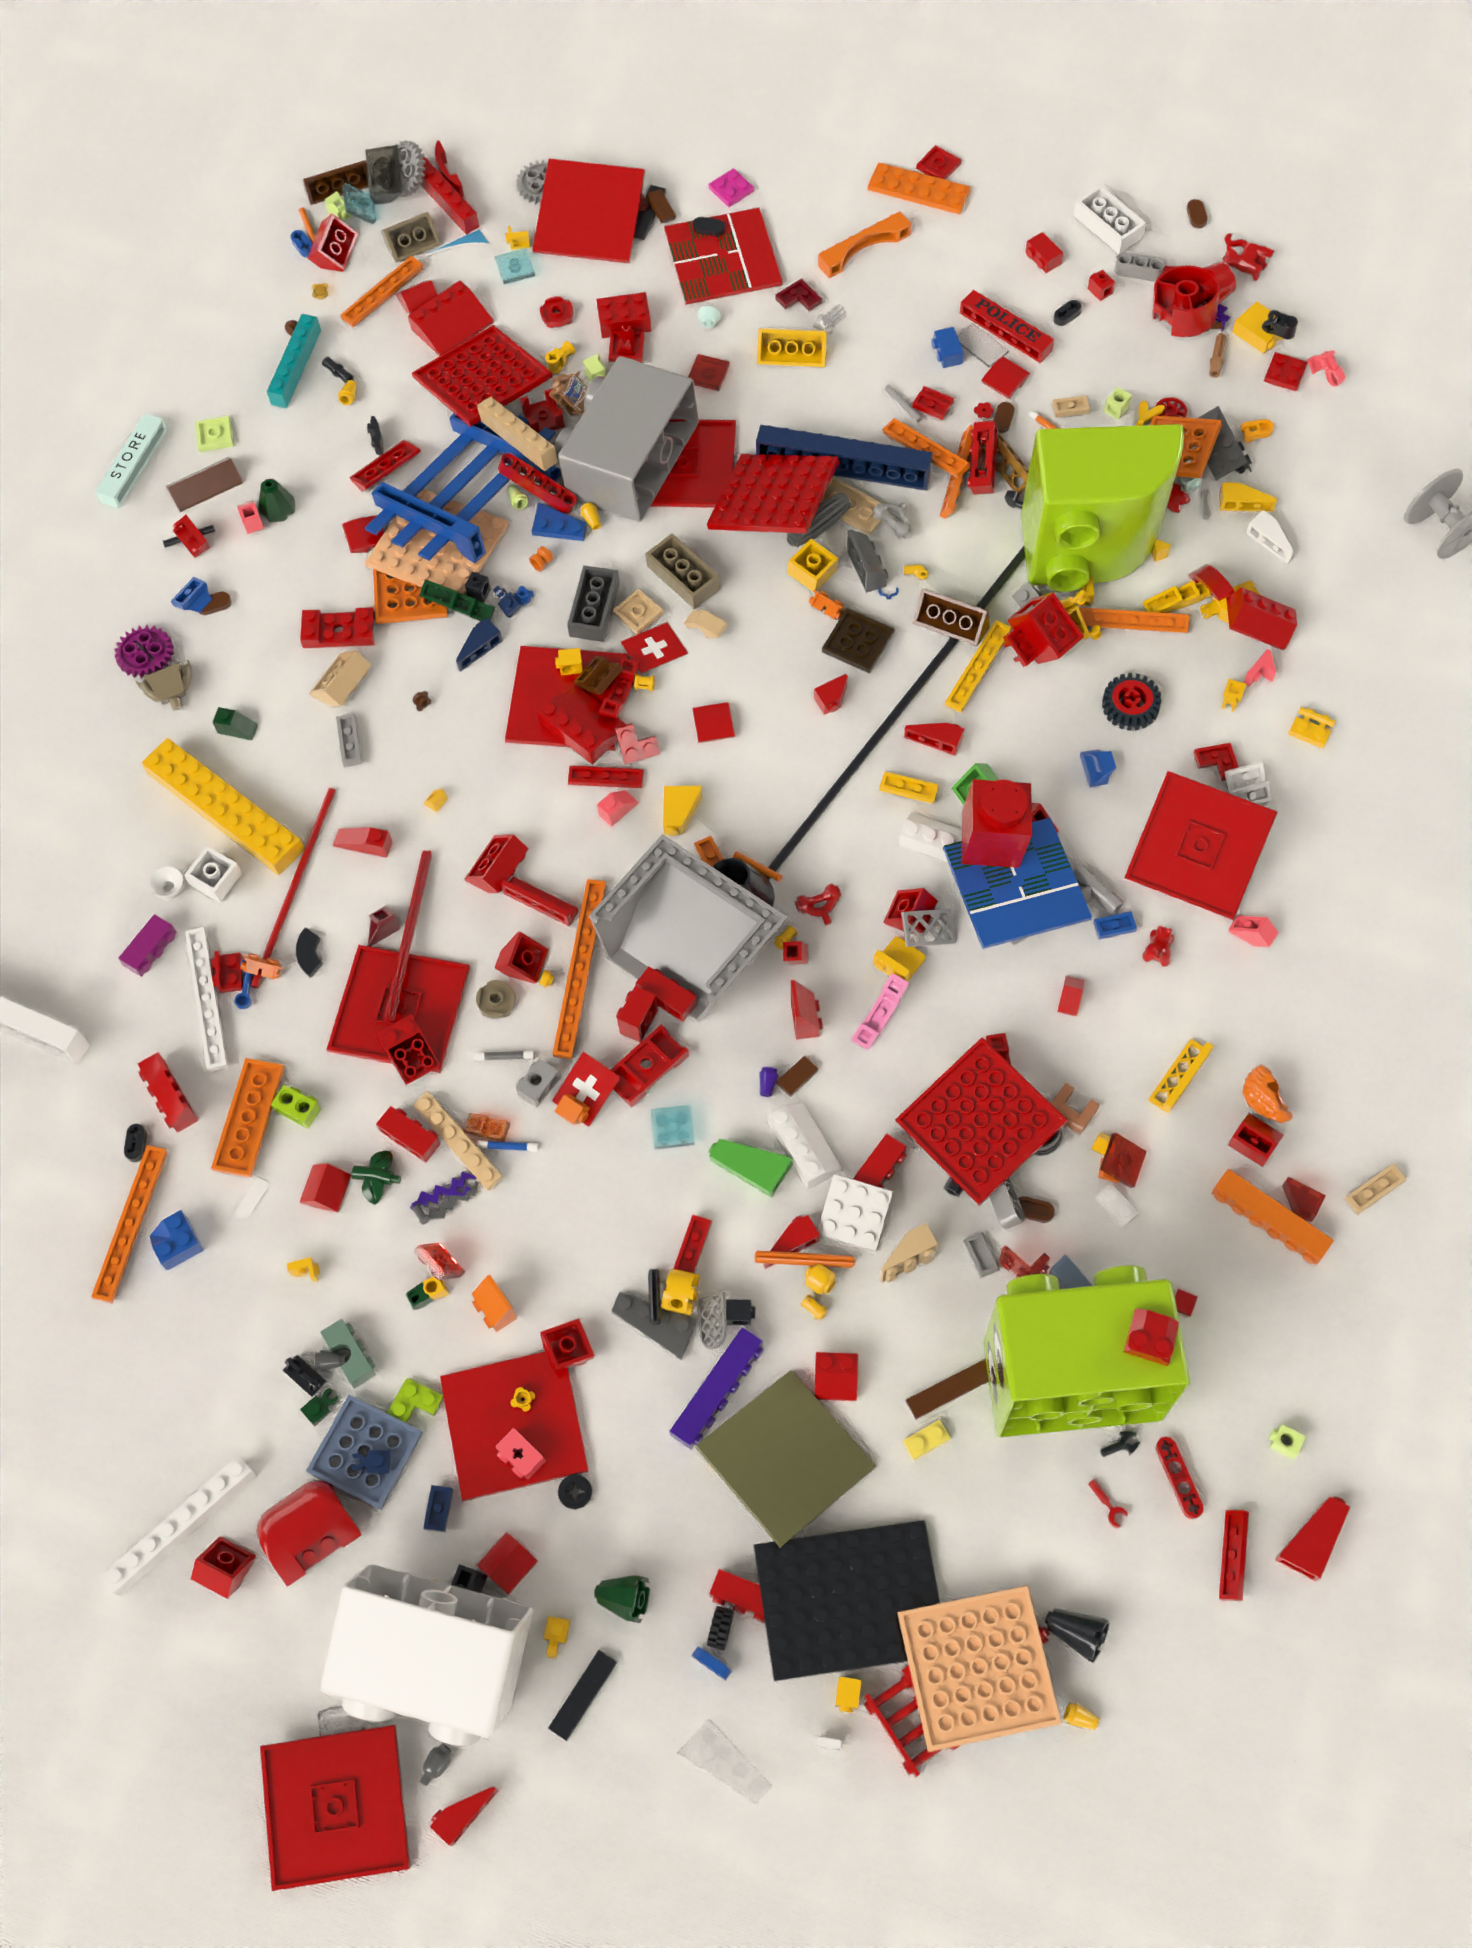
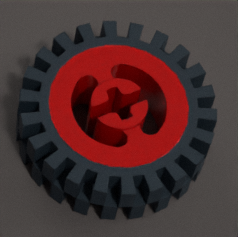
M1128 673L1127 678L1124 674L1120 675V679L1117 676L1113 678V682L1110 681L1108 687L1106 686L1102 700V709H1104V715H1107V720L1113 719L1112 724L1114 726L1120 723V729H1123L1124 725H1126L1127 730L1130 731L1132 726L1135 727V730H1139L1140 725L1143 729L1147 727V723L1151 725L1153 719L1157 718L1162 700L1161 692H1158L1159 687L1157 685L1153 686V680L1147 682L1148 677L1146 676L1143 679H1139L1140 674L1137 673L1135 678H1132V673ZM1122 696H1124L1123 704L1119 701ZM1142 699L1144 705L1142 707H1139L1140 701Z

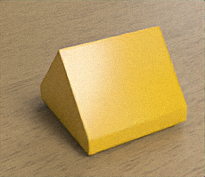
M1156 539L1151 552L1154 561L1167 558L1171 545Z
M443 789L433 790L424 801V805L438 812L448 800V797Z
M1100 1132L1091 1149L1106 1158H1110L1119 1141Z

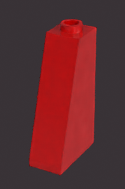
M1328 1497L1276 1556L1275 1561L1314 1581L1321 1579L1350 1506L1346 1505V1502L1339 1497Z

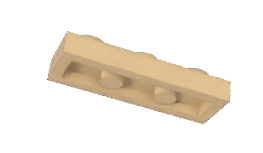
M1391 1164L1346 1196L1345 1201L1359 1215L1407 1179L1394 1164Z

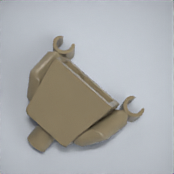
M188 660L186 665H181V662H178V664L143 676V682L138 683L136 681V684L153 701L161 702L163 705L170 703L173 711L181 709L183 705L180 698L186 696V691L190 686V663Z

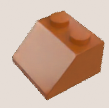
M491 1275L486 1276L472 1293L474 1298L472 1304L477 1312L482 1310L486 1316L483 1318V1321L489 1329L493 1327L498 1332L516 1320L517 1317Z

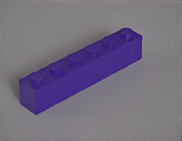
M743 1327L740 1329L669 1430L670 1436L690 1450L694 1445L696 1446L704 1438L703 1432L706 1428L710 1429L716 1420L714 1416L718 1410L723 1411L728 1403L726 1399L730 1393L734 1394L739 1388L741 1377H746L752 1369L750 1364L754 1359L758 1360L762 1355L764 1349L762 1348L763 1341Z

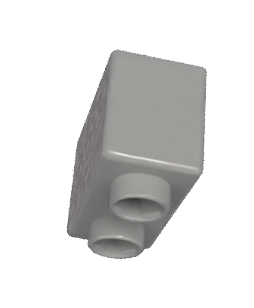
M620 356L616 359L606 377L597 376L591 381L585 395L583 415L574 429L570 427L562 429L554 444L558 459L554 466L561 469L565 488L575 494L577 501L585 504L591 502L597 508L638 522L643 519L698 425L699 418L693 379ZM670 419H684V420H686L687 422H668V421H669Z

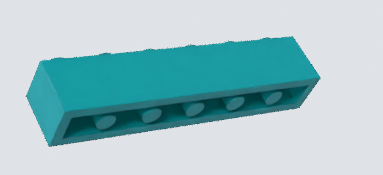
M301 314L267 389L268 398L273 406L287 408L321 332L316 316Z

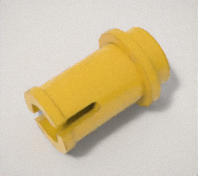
M788 926L780 936L775 937V946L782 950L783 942H790L798 935V932H796L794 927Z
M807 1295V1300L804 1298L801 1306L813 1314L815 1320L819 1319L821 1321L828 1313L826 1306H821L810 1295Z

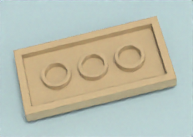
M833 476L821 502L839 493H844L850 500L851 507L840 520L871 536L883 521L875 519L873 517L875 513L872 512L880 502Z

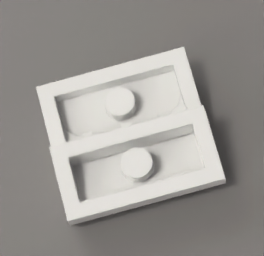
M1259 761L1225 771L1230 794L1256 804L1272 800L1269 782L1265 779L1262 762Z

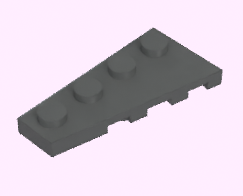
M619 1292L611 1310L612 1313L642 1332L649 1339L655 1341L666 1351L668 1350L676 1358L682 1360L696 1325V1320L667 1311L661 1307V1323L652 1325L649 1319V1303Z

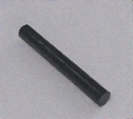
M214 525L198 529L202 535L215 532ZM177 536L163 541L165 548L181 543Z

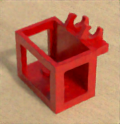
M1051 592L1032 598L1007 620L1013 629L1003 637L1006 641L1003 643V646H1012L1018 655L1013 660L1015 662L1020 661L1022 666L1026 667L1033 660L1040 664L1060 659L1084 635L1055 593ZM1031 605H1033V608L1030 611H1026Z

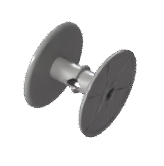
M1460 469L1445 472L1429 483L1413 499L1404 514V521L1406 523L1415 524L1436 513L1441 518L1440 522L1446 523L1449 526L1450 530L1437 548V556L1440 559L1449 558L1472 543V512L1465 516L1460 511V506L1454 505L1449 500L1462 483L1463 472ZM1451 508H1454L1457 513L1451 512Z

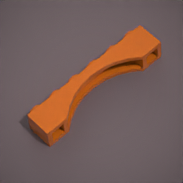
M901 211L892 214L886 219L819 253L818 267L828 278H831L843 272L848 260L859 250L877 243H897L910 236L911 223Z

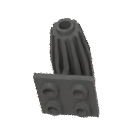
M839 493L821 502L807 534L787 533V542L791 546L799 547L810 539L817 538L851 507L850 500L844 493Z

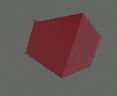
M386 906L369 915L370 926L367 946L371 947L400 929L396 917Z

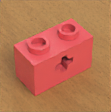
M514 1428L495 1446L498 1450L497 1456L505 1464L509 1461L514 1466L511 1470L520 1479L524 1476L528 1480L546 1462L544 1457ZM517 1452L522 1453L523 1458H516L515 1454Z

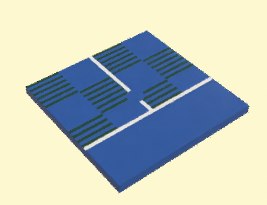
M1051 818L1032 822V837L1019 868L961 864L962 841L943 846L946 859L982 949L1092 919L1090 910Z

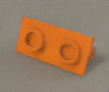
M813 590L815 596L810 597L808 601L810 606L821 612L824 607H827L824 614L833 620H839L842 616L840 612L845 611L843 608L844 604L836 599L834 601L828 599L829 595L821 590L819 592Z
M253 953L242 955L244 960H246L240 966L243 972L257 975L260 968L262 969L261 976L275 979L280 976V971L277 970H283L282 965L276 959H260L259 955Z

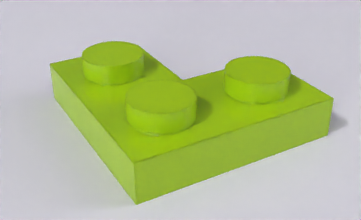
M406 1378L387 1414L405 1423H408L415 1408L435 1416L444 1397Z

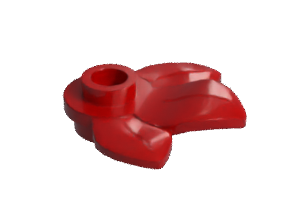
M1174 483L1167 508L1173 512L1180 513V505L1189 503L1190 498L1187 493L1181 491V485Z

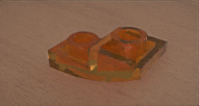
M470 1113L464 1131L478 1137L505 1142L511 1123L507 1120L492 1119L483 1114Z

